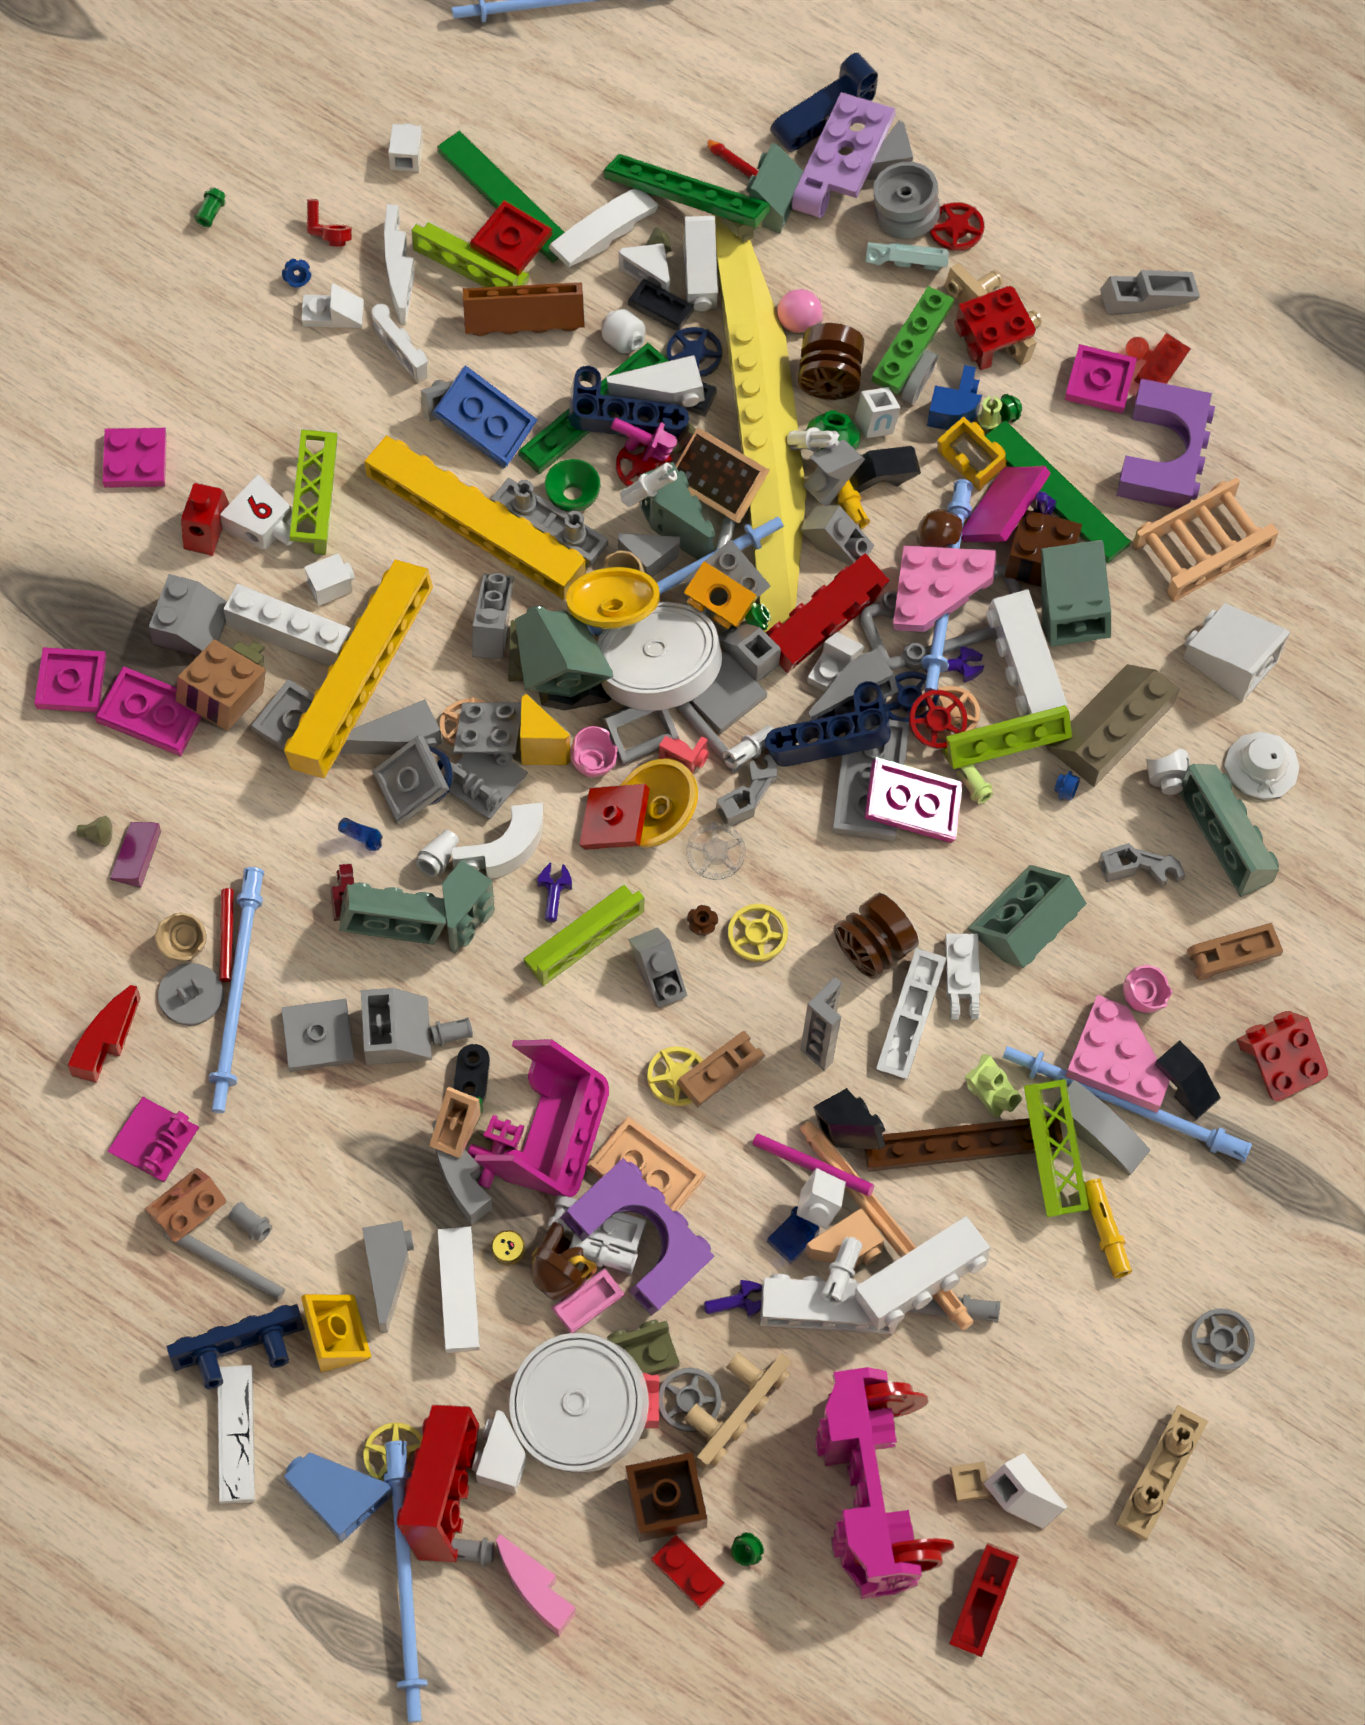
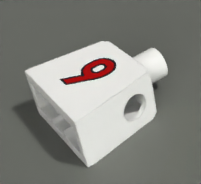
M259 474L220 514L223 530L261 549H267L276 539L286 546L294 542L289 541L292 518L290 505Z

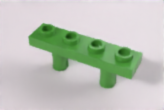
M930 286L926 288L874 371L871 382L884 388L889 387L896 394L900 392L953 307L954 298Z

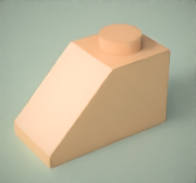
M860 1208L808 1242L805 1254L809 1259L830 1263L835 1262L844 1238L853 1237L862 1242V1249L854 1267L863 1262L865 1265H868L881 1256L885 1239L864 1210Z

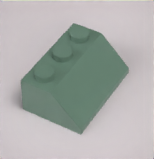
M1029 865L968 927V930L971 934H978V940L1001 960L1024 968L1035 959L1036 955L1048 943L1056 938L1057 934L1068 922L1076 918L1078 912L1087 903L1069 875Z
M359 882L352 885L347 884L342 895L340 932L434 945L446 924L443 898L435 897L434 894L429 892L411 894L404 893L403 890L395 887H387L383 890L371 888L369 884Z

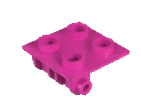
M142 1097L108 1152L165 1183L198 1131L199 1126L188 1121L189 1117L183 1112L178 1111L175 1114Z

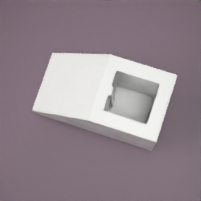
M497 1410L494 1420L489 1418L483 1432V1439H487L483 1452L477 1451L472 1471L477 1472V1483L516 1495L526 1465V1454L504 1412Z
M1024 1453L1004 1463L983 1483L1006 1512L1042 1529L1047 1527L1067 1508V1505Z

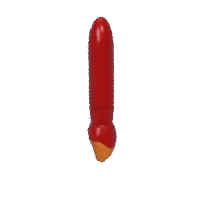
M710 139L707 141V146L714 155L721 156L722 159L748 178H751L752 175L757 176L759 171L728 150L722 143Z

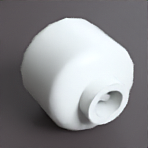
M619 309L612 311L603 319L601 326L602 338L616 351L627 354L639 349L643 345L645 325L643 321L628 310Z

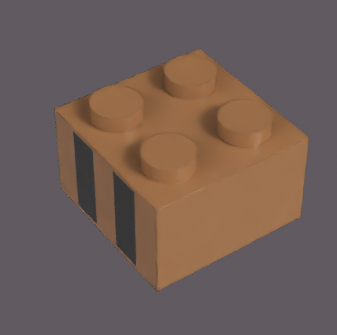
M214 639L178 676L176 701L228 731L263 694L266 669Z

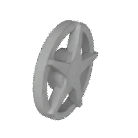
M1214 1309L1204 1313L1196 1321L1191 1333V1345L1196 1357L1205 1366L1216 1371H1231L1241 1367L1248 1361L1254 1349L1255 1337L1251 1325L1242 1315L1229 1309ZM1215 1316H1229L1240 1324L1234 1328L1224 1325L1220 1326ZM1210 1318L1213 1327L1210 1336L1197 1338L1198 1328L1205 1320ZM1243 1327L1249 1339L1247 1352L1236 1345V1334ZM1198 1345H1210L1211 1349L1216 1352L1215 1361L1212 1362L1206 1358ZM1233 1352L1243 1357L1232 1364H1219L1223 1354Z
M696 1368L679 1369L671 1373L663 1381L659 1389V1410L664 1420L673 1428L684 1432L697 1431L692 1426L679 1424L672 1419V1417L680 1412L688 1414L695 1404L702 1407L703 1404L716 1403L711 1416L716 1419L719 1414L722 1400L720 1388L713 1377L703 1370ZM686 1374L695 1375L691 1385L684 1386L681 1389L669 1384L679 1376ZM699 1376L711 1384L716 1397L703 1396L700 1389L697 1388ZM666 1388L676 1396L677 1404L668 1414L663 1404V1395Z

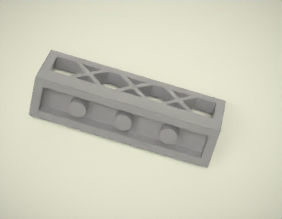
M836 977L807 1004L800 1049L823 1071L833 1063L841 1016L837 1013L842 983Z

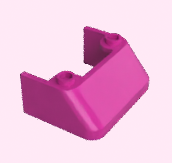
M552 1039L513 1040L512 1047L532 1060L528 1073L529 1084L535 1092L541 1095L523 1153L519 1150H507L503 1155H476L474 1161L508 1183L554 1196L572 1197L580 1189L608 1100V1081L605 1076Z

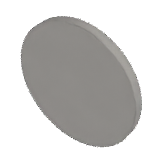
M196 963L183 964L173 968L162 979L158 990V1000L164 1014L172 1021L182 1025H198L211 1019L220 1009L224 995L221 981H219L218 975L210 968Z

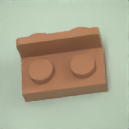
M196 1168L148 1205L145 1211L152 1220L164 1229L173 1242H177L226 1203V1199L211 1177L199 1168Z

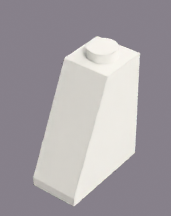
M715 216L685 217L683 252L686 300L693 304L694 310L703 312L709 309H717Z

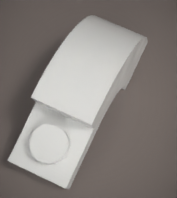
M543 802L511 806L512 819L510 826L499 839L487 844L451 848L453 869L463 860L477 871L479 869H486V876L490 880L503 877L517 870L532 856L540 842L543 832Z

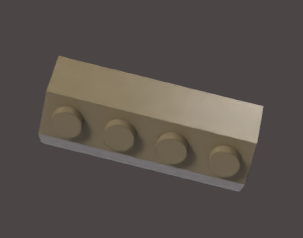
M1127 664L1071 721L1072 738L1050 743L1046 749L1095 787L1170 710L1175 703L1179 688L1155 669Z

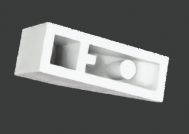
M694 355L606 377L610 396L677 404L684 407H691L701 401H705L703 384Z

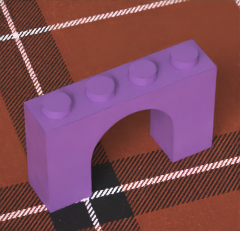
M1145 379L1140 380L1132 420L1170 428L1181 437L1186 452L1178 459L1169 462H1156L1125 455L1116 496L1176 509L1198 498L1200 483L1195 482L1196 474L1202 475L1205 457L1200 456L1201 448L1207 449L1210 431H1206L1205 427L1206 423H1212L1215 406L1210 405L1212 393Z
M622 1158L560 1218L582 1242L605 1220L620 1212L641 1214L655 1225L661 1238L660 1257L656 1265L629 1290L630 1294L652 1316L715 1256L711 1252L709 1243L702 1236H696L687 1227L688 1222L686 1218L678 1211L673 1212L665 1203L666 1199L661 1191L654 1186L650 1187L643 1180L641 1170L634 1163L627 1162Z

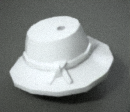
M1261 731L1241 736L1229 748L1224 765L1230 782L1245 795L1262 800L1282 797L1296 784L1300 768L1295 750L1280 736Z

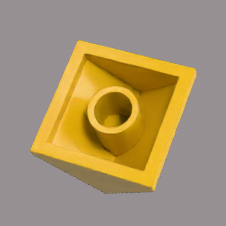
M527 694L522 696L520 734L522 765L566 766L571 762L570 734Z
M304 1294L301 1296L321 1373L372 1358L355 1295Z

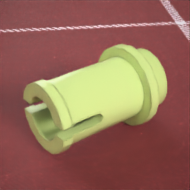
M991 396L983 400L982 410L978 413L977 417L980 427L987 431L993 430L1001 423L1000 410L1002 402L995 396L993 403H990Z
M974 764L961 767V770L957 771L956 775L971 793L970 799L972 801L982 804L992 797L991 783L984 781Z

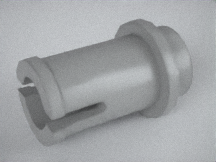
M469 1017L443 1024L437 1021L435 1025L430 1026L433 1044H440L441 1047L445 1046L446 1042L473 1037Z
M243 1202L237 1203L229 1213L228 1218L248 1232L251 1240L257 1239L261 1242L272 1230V1225L269 1224L267 1217L261 1218L245 1206Z
M483 1538V1541L453 1539L451 1545L453 1548L458 1549L457 1560L481 1562V1566L493 1562L495 1544L494 1542H488V1538Z

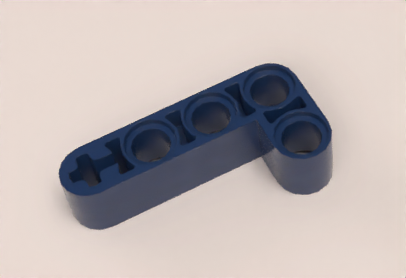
M860 53L851 54L841 64L839 79L776 118L770 127V132L789 152L800 149L822 134L840 93L872 101L876 95L878 72Z
M589 365L582 366L575 373L570 391L568 415L569 422L575 429L626 436L611 429L614 418L607 414L610 412L618 414L620 417L618 419L652 435L662 422L665 424L663 431L674 435L676 439H678L688 424L689 413L683 406L600 395L601 374L595 367ZM580 382H589L592 387H584ZM578 409H586L590 414L583 415L578 412ZM644 416L648 418L650 422H642L638 419V417Z
M865 681L855 688L853 695L855 712L771 730L765 738V744L778 766L787 767L884 746L891 738V728L887 704L880 686L875 682ZM871 698H876L871 703H865L867 700ZM879 726L876 730L869 731L871 727ZM843 732H849L846 736L838 737ZM818 738L815 742L808 743L811 739Z

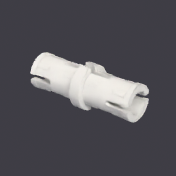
M575 1233L570 1248L582 1247L584 1257L595 1262L598 1267L602 1268V1265L629 1275L632 1274L638 1254L613 1247L607 1241L602 1243L586 1238L582 1242Z

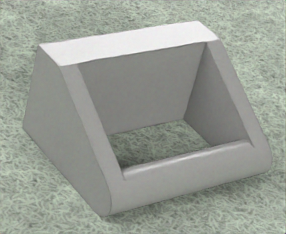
M625 706L599 718L602 728L609 731L612 743L618 747L617 756L622 765L659 750V745L665 735L673 740L679 739L668 709L650 711ZM656 711L667 733L624 750L616 728Z

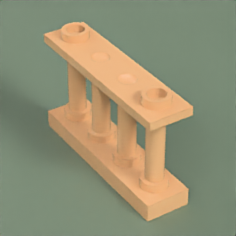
M1237 477L1229 482H1219L1207 494L1153 523H1144L1136 530L1132 547L1135 551L1146 545L1151 547L1171 574L1167 594L1173 602L1274 547L1279 533L1274 525L1271 523L1264 528L1256 527L1234 498L1240 484ZM1223 503L1247 534L1246 538L1238 542L1232 541L1210 513V510ZM1199 517L1221 546V551L1213 556L1207 555L1184 524ZM1174 531L1196 560V565L1188 570L1181 568L1161 542L1160 537Z

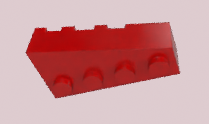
M866 553L849 567L843 568L827 586L824 584L816 590L808 603L805 605L801 603L789 613L790 618L782 624L779 621L766 632L781 648L779 665L786 673L794 669L822 646L828 638L839 632L856 618L864 608L872 605L879 598L890 580Z
M432 1405L428 1418H425L423 1422L422 1441L420 1447L415 1450L413 1472L406 1481L405 1500L403 1507L399 1508L396 1518L398 1528L418 1560L457 1563L458 1549L453 1548L451 1543L455 1533L462 1534L464 1519L460 1518L461 1499L468 1498L469 1480L466 1468H472L480 1427L470 1406Z

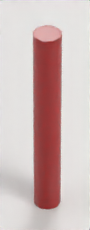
M230 888L221 890L219 981L223 983L231 982L233 966L234 890Z

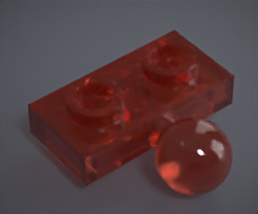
M1165 333L1154 351L1149 349L1146 339L1138 336L1131 338L1127 342L1125 350L1128 356L1137 358V361L1142 359L1146 361L1134 379L1136 383L1140 384V380L1145 379L1168 384L1191 348Z

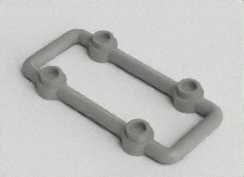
M995 565L994 578L1002 576L1010 594L1022 591L1018 581L1004 577L1007 565ZM889 591L883 594L879 603L870 605L862 610L859 617L860 623L872 650L878 649L891 670L902 667L913 671L923 668L921 664L922 658L930 655L932 645L924 647L919 643H911L905 647L902 655L889 658L872 620L873 617L879 615L894 619L897 592ZM989 625L988 627L945 640L943 654L988 639L996 642V639H998L996 630Z

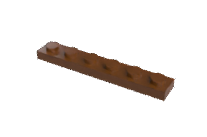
M1046 1116L1047 1122L1051 1116ZM1029 1118L882 1134L886 1145L884 1148L864 1149L868 1172L1035 1153ZM1055 1118L1048 1128L1049 1136L1061 1144L1063 1141L1060 1120ZM1051 1143L1052 1151H1056L1058 1147Z

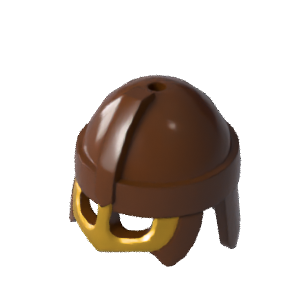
M557 1222L551 1224L542 1242L531 1255L533 1259L531 1263L533 1283L537 1289L551 1300L563 1298L575 1290H580L585 1282L598 1270L595 1262L584 1257L582 1247L570 1248L571 1241L563 1235L564 1227ZM580 1262L584 1264L581 1272L577 1269Z

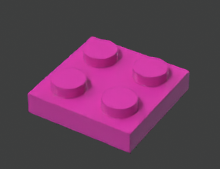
M1079 344L1064 400L1123 414L1137 358Z
M166 428L105 429L103 457L104 488L165 487Z
M43 647L34 702L36 709L98 713L107 658L105 651Z

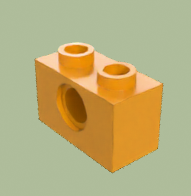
M705 561L684 591V594L689 597L687 601L689 605L701 612L705 608L716 614L713 620L727 629L731 625L738 628L758 598L755 593ZM717 589L725 590L728 594L726 603L721 606L711 603V594Z

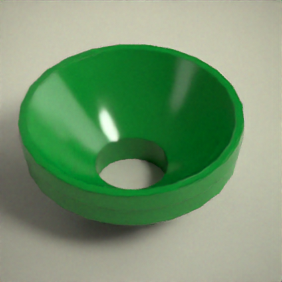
M836 410L827 411L816 416L809 422L806 429L807 431L809 428L815 427L820 431H836L839 434L838 441H847L855 450L858 449L860 444V430L847 414H841Z
M566 459L558 462L548 471L545 478V491L548 499L554 506L563 511L579 512L587 509L596 501L600 492V477L595 468L589 463L578 459ZM575 487L582 494L578 499L571 500L564 496L565 490Z

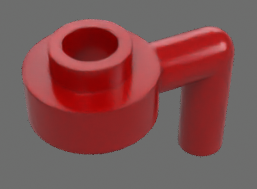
M307 199V232L310 235L322 237L323 240L328 241L329 246H346V241L352 240V227L341 224H319V200Z

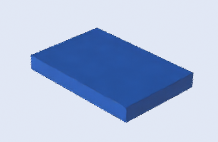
M466 365L461 368L431 413V415L502 468L508 466L538 420Z

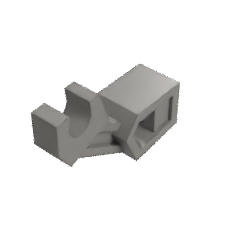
M770 754L764 756L763 762L767 766L766 769L757 768L754 761L749 763L750 788L741 786L717 799L716 810L727 828L754 817L755 809L772 782H776L778 766ZM742 799L747 800V806L739 809L736 803L741 802Z
M1129 843L1101 852L1098 860L1106 882L1135 876L1138 868L1149 871V874L1160 886L1167 884L1168 879L1165 876L1167 872L1174 874L1176 882L1182 881L1185 877L1180 861L1173 856L1165 857L1138 850ZM1126 857L1131 863L1122 866L1120 858L1124 859Z

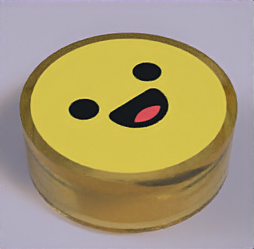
M504 1230L496 1234L491 1243L494 1259L498 1263L507 1266L518 1263L525 1252V1244L521 1235L512 1230Z

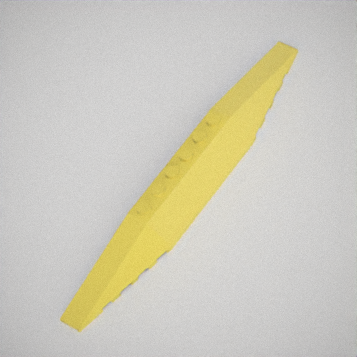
M711 215L715 216L716 263L741 453L770 470L747 509L749 525L754 530L776 517H779L784 525L783 528L759 540L762 548L757 550L752 545L754 567L771 586L758 597L759 605L764 604L771 616L767 629L763 630L766 633L777 622L785 623L790 618L789 613L796 607L803 532L800 529L804 524L807 493L806 488L803 486L805 484L801 450L790 449L792 445L787 444L788 434L794 430L798 431L786 335L777 317L776 308L751 241L742 242L741 236L737 237L722 223V217Z

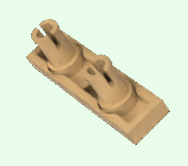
M957 263L950 267L944 287L951 296L955 297L960 303L1000 288L1003 280L1001 275L995 270L976 280L960 263ZM1031 310L1028 314L1037 329L1041 326L1042 319L1036 311ZM1031 337L1004 347L1009 356L1013 357L1022 366L1031 360L1037 342Z
M740 1352L729 1362L726 1368L749 1386L747 1389L749 1393L725 1423L723 1421L719 1423L698 1404H695L684 1417L687 1423L706 1438L705 1442L707 1445L695 1458V1463L701 1470H704L709 1463L716 1467L728 1452L723 1448L730 1437L737 1441L749 1426L744 1420L751 1411L758 1415L770 1400L765 1396L772 1386L779 1389L791 1373L786 1368L792 1361L783 1353L778 1356L767 1371L765 1369L763 1371L758 1369Z
M1177 1405L1115 1524L1116 1526L1145 1542L1147 1541L1208 1423L1207 1420Z

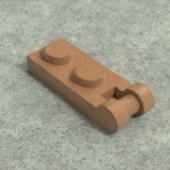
M1271 922L1192 945L1187 949L1190 960H1194L1197 967L1194 970L1197 979L1205 980L1215 974L1281 956L1283 948ZM1214 953L1216 961L1208 963L1206 955Z
M745 1031L739 1033L678 1079L677 1085L697 1108L747 1070L756 1066L766 1056L760 1048L756 1049L751 1044V1037ZM740 1050L745 1055V1058L741 1059L735 1051Z

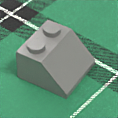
M169 574L148 626L152 644L198 656L214 639L219 641L226 623L224 607L227 601L198 581Z

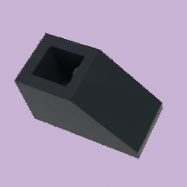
M847 1088L813 1106L820 1129L835 1147L882 1149L886 1146L882 1135L885 1127L877 1114L871 1115L864 1100L860 1096L856 1098Z

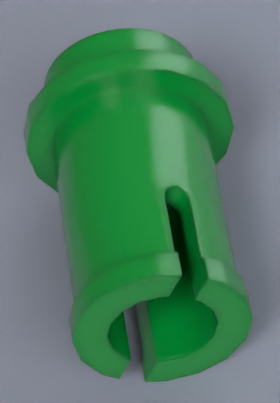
M213 187L209 191H205L203 195L205 199L194 217L195 221L204 227L212 226L220 207H224L226 204V195L221 190Z

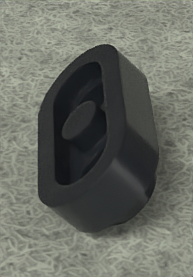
M469 1044L459 1051L453 1089L465 1093L463 1091L465 1087H474L475 1091L468 1095L475 1098L480 1097L482 1103H484L486 1098L490 1069V1056L483 1046ZM472 1055L479 1057L476 1063H470L467 1059Z

